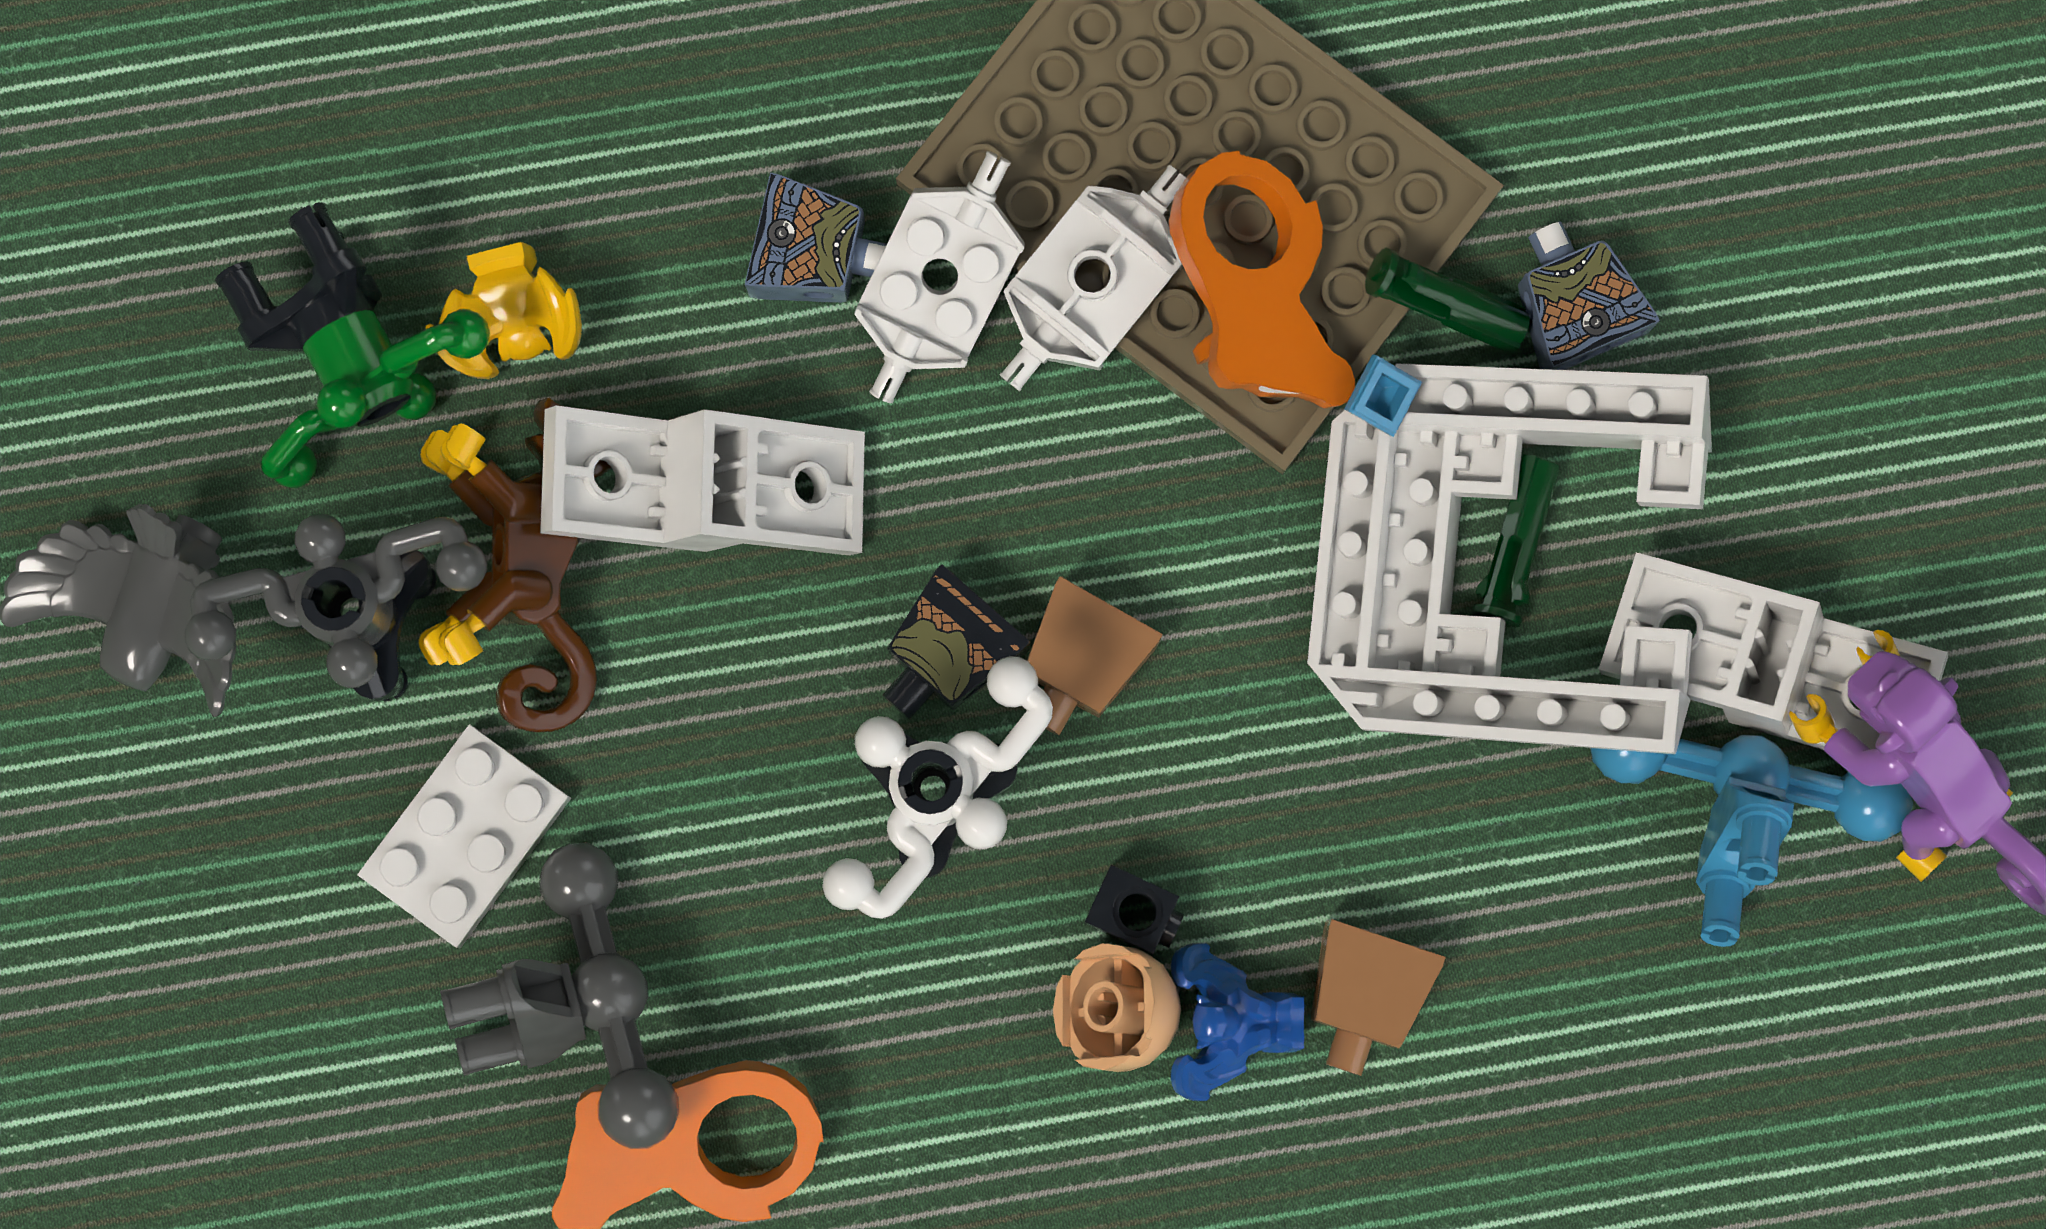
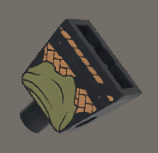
M941 563L887 648L889 654L905 670L882 696L909 720L932 694H935L949 708L955 710L987 685V676L992 665L1005 657H1022L1030 649V641Z

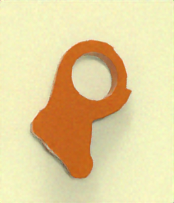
M1240 151L1223 152L1199 165L1186 177L1174 195L1169 218L1170 235L1178 257L1195 290L1207 307L1213 323L1212 333L1193 349L1197 364L1208 362L1209 375L1220 388L1244 389L1259 397H1296L1313 402L1322 408L1337 407L1348 402L1355 389V378L1352 368L1345 359L1334 353L1327 345L1315 322L1301 303L1299 295L1311 277L1322 249L1323 225L1317 200L1305 203L1291 179L1267 161L1241 155ZM1236 185L1248 189L1263 200L1275 218L1278 242L1276 254L1267 268L1247 269L1234 265L1215 249L1207 236L1203 217L1206 198L1215 186Z
M745 1060L719 1066L672 1084L679 1097V1115L674 1128L666 1139L649 1149H629L612 1140L604 1132L598 1120V1101L606 1085H594L582 1092L577 1102L575 1112L576 1127L569 1149L565 1179L552 1207V1219L559 1229H601L607 1219L615 1212L643 1200L662 1188H671L691 1204L721 1219L739 1222L771 1219L769 1206L796 1191L813 1170L819 1143L824 1142L819 1113L806 1086L786 1070L760 1061ZM756 1095L774 1101L790 1116L797 1133L792 1152L778 1167L762 1175L742 1177L724 1172L708 1160L699 1144L698 1132L702 1120L715 1105L731 1097Z

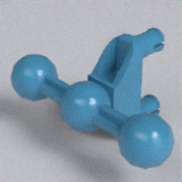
M1740 735L1726 743L1722 748L1680 739L1676 754L1590 748L1592 761L1604 776L1619 783L1639 784L1654 776L1660 770L1713 784V789L1718 794V797L1711 808L1710 819L1699 852L1696 883L1702 893L1705 894L1701 939L1714 946H1732L1737 942V938L1739 939L1743 898L1756 885H1768L1777 877L1779 847L1792 826L1794 803L1832 811L1837 822L1848 834L1862 841L1879 842L1901 831L1902 821L1912 811L1913 799L1902 784L1870 787L1859 782L1849 772L1843 777L1789 765L1788 757L1777 744L1762 736Z

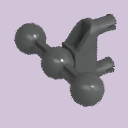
M588 842L568 843L551 853L542 867L539 885L540 893L546 905L553 912L570 921L581 963L571 976L568 963L558 965L533 959H520L501 964L502 969L496 970L497 977L441 990L440 994L450 1030L507 1014L510 1021L509 1025L455 1038L464 1076L517 1061L520 1062L521 1067L527 1065L528 1069L545 1065L556 1060L578 1041L585 1040L584 1026L599 1032L611 1079L603 1089L598 1101V1120L604 1132L618 1144L629 1149H649L665 1140L674 1128L679 1115V1097L673 1085L664 1076L648 1068L636 1020L643 1012L648 1000V982L642 970L633 961L617 953L606 912L618 888V871L612 859L605 851Z

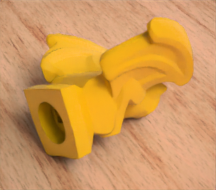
M518 242L467 256L469 269L477 276L473 291L467 295L456 288L453 289L443 307L439 324L444 321L448 314L459 309H470L480 313L487 321L490 330L489 342L498 338V351L502 361L505 362L510 358L513 360H530L543 353L544 350L550 351L552 347L541 332L540 327H545L550 331L553 351L557 358L566 360L574 355L579 346L582 331L581 314L576 293L572 288H568L565 293L555 278L541 267L538 269L537 276L534 277L532 271L537 264L535 249L532 246ZM429 323L426 325V329L434 325ZM486 348L481 354L470 359L451 355L446 349L437 352L447 365L464 375L477 379H490L499 374L498 368L489 359Z

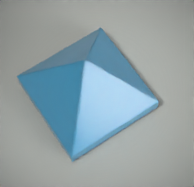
M1372 354L1344 410L1394 437L1422 382L1381 357Z

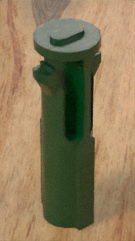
M1386 247L1376 255L1365 280V291L1367 294L1375 298L1381 297L1440 321L1441 325L1507 353L1513 354L1519 350L1520 344L1527 334L1530 317L1526 313L1525 307L1458 278H1449L1404 259L1390 248Z
M1523 454L1520 463L1517 500L1510 499L1489 573L1478 584L1476 594L1481 596L1484 601L1483 604H1474L1473 615L1502 618L1505 621V626L1509 627L1521 626L1523 618L1515 614L1516 605L1522 607V604L1529 605L1531 597L1527 582L1560 471V466L1554 462L1537 456Z

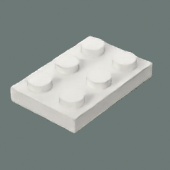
M469 724L357 875L454 947L461 948L563 811L571 797Z

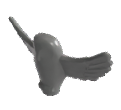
M138 504L126 511L138 541L128 540L121 533L112 535L103 524H95L88 528L79 521L68 520L61 525L59 533L42 536L37 543L36 549L25 551L17 557L16 570L9 575L4 583L5 599L0 606V620L6 627H16L37 619L52 616H80L99 621L106 625L101 644L99 666L111 678L125 686L146 692L161 675L171 655L175 654L191 666L195 676L200 681L211 715L217 717L222 714L225 705V694L232 680V662L236 654V642L226 656L218 660L209 661L197 658L189 651L185 643V628L192 618L190 599L193 591L200 583L219 577L215 571L209 570L216 567L220 560L216 550L223 538L219 534L185 515H178L175 521H171L166 514L156 513L149 505ZM232 601L216 604L217 610L225 613L234 624V616L229 606Z

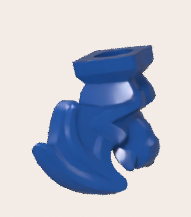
M1192 943L1183 946L1174 953L1171 961V973L1176 985L1186 989H1190L1195 985L1202 994H1197L1198 1004L1195 1007L1192 1021L1194 1034L1198 1040L1196 1048H1202V1050L1194 1059L1190 1055L1177 1057L1171 1069V1084L1174 1091L1181 1097L1192 1101H1207L1210 1098V1090L1244 1073L1247 1070L1246 1060L1251 1054L1260 1050L1269 1053H1292L1304 1049V997L1287 992L1259 994L1248 989L1246 984L1247 974L1209 953L1210 946L1207 943Z

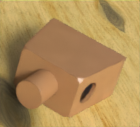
M1061 576L1054 586L1027 660L1036 670L1038 684L1044 687L1043 690L1050 697L1053 706L1052 718L1046 730L1058 736L1061 734L1076 706L1099 718L1155 651L1163 635Z
M1333 919L1327 920L1323 929L1311 1013L1312 1021L1337 1029L1326 1065L1362 1076L1372 1041L1389 1047L1400 1048L1438 977L1446 957Z

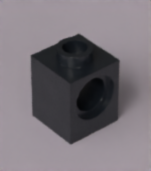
M1110 865L1084 924L1152 955L1158 943L1167 948L1170 947L1184 914L1174 910L1180 896ZM1131 895H1140L1151 902L1154 908V920L1147 929L1134 931L1127 928L1121 922L1119 907L1125 898Z

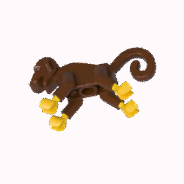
M550 397L539 400L533 412L534 420L543 433L545 409L556 405L562 406ZM461 423L452 426L448 433L443 430L433 431L421 449V460L430 469L447 475L450 479L447 485L484 524L492 526V572L485 573L484 579L478 586L466 591L446 611L449 617L445 621L426 629L420 634L418 639L419 648L430 665H441L446 661L450 665H462L483 652L474 635L478 630L483 628L490 632L503 618L519 625H537L546 639L555 647L566 662L570 673V687L567 696L558 705L547 710H534L526 707L522 700V694L526 688L532 686L540 692H552L558 684V678L551 670L543 666L527 664L507 671L500 679L496 689V704L504 720L515 728L530 732H552L565 728L578 720L590 706L595 694L597 675L596 665L589 648L558 612L561 608L560 584L575 551L578 538L540 533L544 435L537 434L525 438V444L538 460L540 469L537 472L512 481L492 459L484 463L476 457L486 439L474 429ZM599 460L594 468V479L602 476L612 467L607 462Z

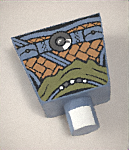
M770 173L745 287L749 297L755 299L847 302L853 275L871 278L887 243L862 238L865 217L861 207L782 175Z
M1562 222L1550 224L1528 237L1541 266L1524 275L1518 284V291L1522 306L1526 308V313L1530 317L1529 332L1540 369L1566 370L1648 334L1660 321L1652 306L1604 240L1575 251Z

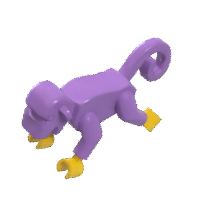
M1875 630L1873 632L1875 639L1884 651L1869 656L1861 648L1857 647L1856 651L1862 667L1848 681L1849 699L1861 710L1859 715L1880 734L1876 741L1875 749L1868 748L1846 728H1841L1840 730L1835 728L1834 720L1825 701L1816 694H1808L1806 696L1811 708L1817 714L1815 718L1808 721L1801 720L1795 713L1789 712L1797 734L1807 743L1817 744L1824 742L1826 744L1824 751L1862 784L1870 787L1894 784L1903 785L1921 809L1911 811L1902 821L1901 834L1904 850L1896 858L1920 882L1948 857L1938 847H1950L1955 843L1959 847L1966 849L1982 837L2003 856L1996 863L1997 874L2002 882L2022 902L2035 911L2046 915V856L2003 818L2012 804L2010 796L2013 792L2009 789L2010 780L1998 756L1988 749H1980L1974 739L1962 727L1961 717L1957 711V703L1953 698L1958 689V683L1950 677L1938 681L1925 669L1918 668L1914 663H1910L1908 660L1900 657L1892 636L1883 630Z

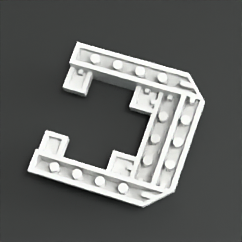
M1396 364L1397 368L1418 379L1422 384L1394 437L1389 436L1346 410L1339 414L1331 423L1308 665L1358 726L1365 731L1676 754L1690 703L1687 689L1692 633L1689 630L1625 626L1620 685L1500 677L1505 621L1498 617L1451 615L1462 497L1517 500L1522 444L1641 449L1636 500L1640 506L1703 509L1708 452L1712 453L1708 376Z

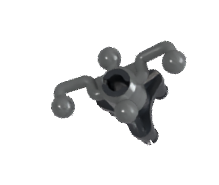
M313 514L302 520L297 527L295 547L299 555L306 561L313 563L314 566L308 571L282 577L277 571L269 568H255L200 583L193 591L190 599L192 618L185 628V643L192 654L206 661L218 660L226 656L236 642V628L232 620L225 613L217 610L216 604L263 593L266 608L270 617L275 622L286 627H302L314 637L330 646L331 649L326 658L327 671L331 679L338 685L353 688L362 697L373 701H390L389 697L391 696L398 699L406 692L408 686V676L400 665L399 642L404 620L415 599L425 598L432 593L437 582L436 573L441 583L455 591H468L478 586L484 579L487 570L486 558L478 546L468 542L463 526L456 520L444 516L435 517L387 533L378 542L373 553L348 560L339 559L338 557L346 543L342 524L333 516ZM442 542L443 549L436 560L435 572L431 568L426 556L418 550ZM358 600V610H349L343 615L344 606L349 601Z

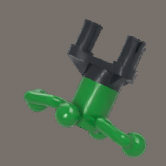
M323 202L313 205L315 213H313L311 206L308 205L293 214L288 221L312 260L314 267L311 271L313 277L283 304L280 306L272 304L249 261L234 264L215 278L217 285L224 292L240 322L238 333L248 350L304 352L323 385L317 396V408L300 414L262 457L261 469L267 477L273 478L279 485L288 488L304 486L316 474L317 460L314 452L307 445V442L314 435L338 428L347 429L354 425L358 427L368 426L394 413L407 420H419L429 415L435 407L437 394L433 383L426 376L415 372L418 367V361L444 349L456 357L470 359L483 352L489 343L490 337L487 321L480 313L470 309H459L448 314L441 324L427 328L392 345L373 311L377 302L381 299L382 293L373 277L368 274L364 275L367 269L356 249L348 248L342 232L337 230Z

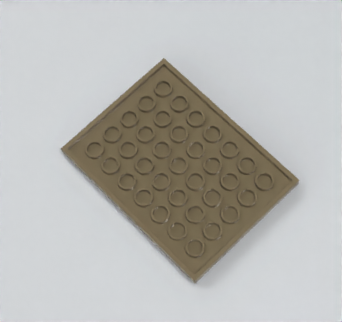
M1037 0L896 178L897 185L910 195L914 188L967 187L969 182L973 183L987 151L997 154V159L988 178L992 176L1001 156L1010 161L1011 164L1008 166L995 192L997 195L995 202L1025 243L1023 252L1019 254L1011 270L1017 274L1087 186L1113 188L1140 195L1143 190L1148 193L1167 169L1168 165L1174 167L1178 174L1181 173L1187 177L1199 165L1223 152L1240 151L1241 155L1267 161L1291 179L1305 203L1317 200L1323 225L1322 249L1311 277L1299 294L1300 301L1315 322L1327 345L1351 366L1355 380L1367 366L1372 354L1375 355L1410 310V308L1381 297L1375 298L1366 293L1365 280L1376 255L1387 247L1396 251L1400 257L1438 273L1504 186L1255 0ZM1236 185L1215 186L1206 198L1203 216L1207 236L1215 249L1234 265L1247 269L1267 268L1276 254L1278 242L1275 218L1263 200L1248 189ZM1173 201L1166 208L1168 212L1164 215L1168 226ZM1098 259L1084 261L1080 264L1075 274L1077 286L1086 292L1094 293L1101 291L1110 280V268L1105 262ZM1184 267L1181 271L1178 269L1115 349L1283 475L1334 407L1322 408L1313 402L1296 397H1259L1244 389H1224L1218 387L1209 375L1208 362L1197 364L1193 349L1197 344L1212 333L1213 323Z

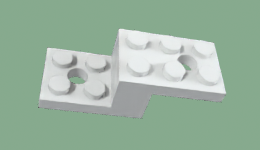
M556 405L545 409L540 533L702 552L744 543L841 555L862 553L865 432L711 410H701L667 421ZM599 460L607 462L615 473V486L610 493L599 488L594 479V468ZM800 471L810 477L814 486L813 498L809 503L804 502L798 496L795 489V479Z
M1636 552L1599 666L1601 674L1617 679L1621 678L1625 626L1662 628L1670 617L1679 614L1687 615L1694 619L1697 624V631L1691 643L1687 696L1690 700L1722 708L1729 723L1824 750L1826 745L1824 742L1812 744L1803 741L1797 734L1789 716V712L1792 711L1801 720L1808 721L1815 718L1817 714L1811 708L1806 696L1808 694H1816L1825 701L1834 720L1835 728L1838 730L1846 728L1868 748L1875 749V744L1880 734L1859 715L1860 710L1853 707L1848 697V681L1862 667L1856 648H1861L1869 656L1884 651L1878 645L1872 631L1825 619L1820 602ZM1892 637L1900 657L1908 660L1910 663H1914L1918 668L1925 669L1938 681L1941 680L1948 659V652Z

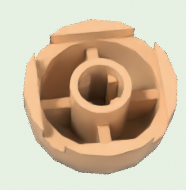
M1102 943L1083 950L1075 958L1081 961L1074 967L1071 975H1062L1056 987L1053 1016L1056 1035L1062 1046L1071 1047L1074 1055L1079 1058L1075 1061L1083 1067L1125 1072L1149 1065L1170 1046L1178 1030L1181 1013L1178 988L1164 965L1139 949Z

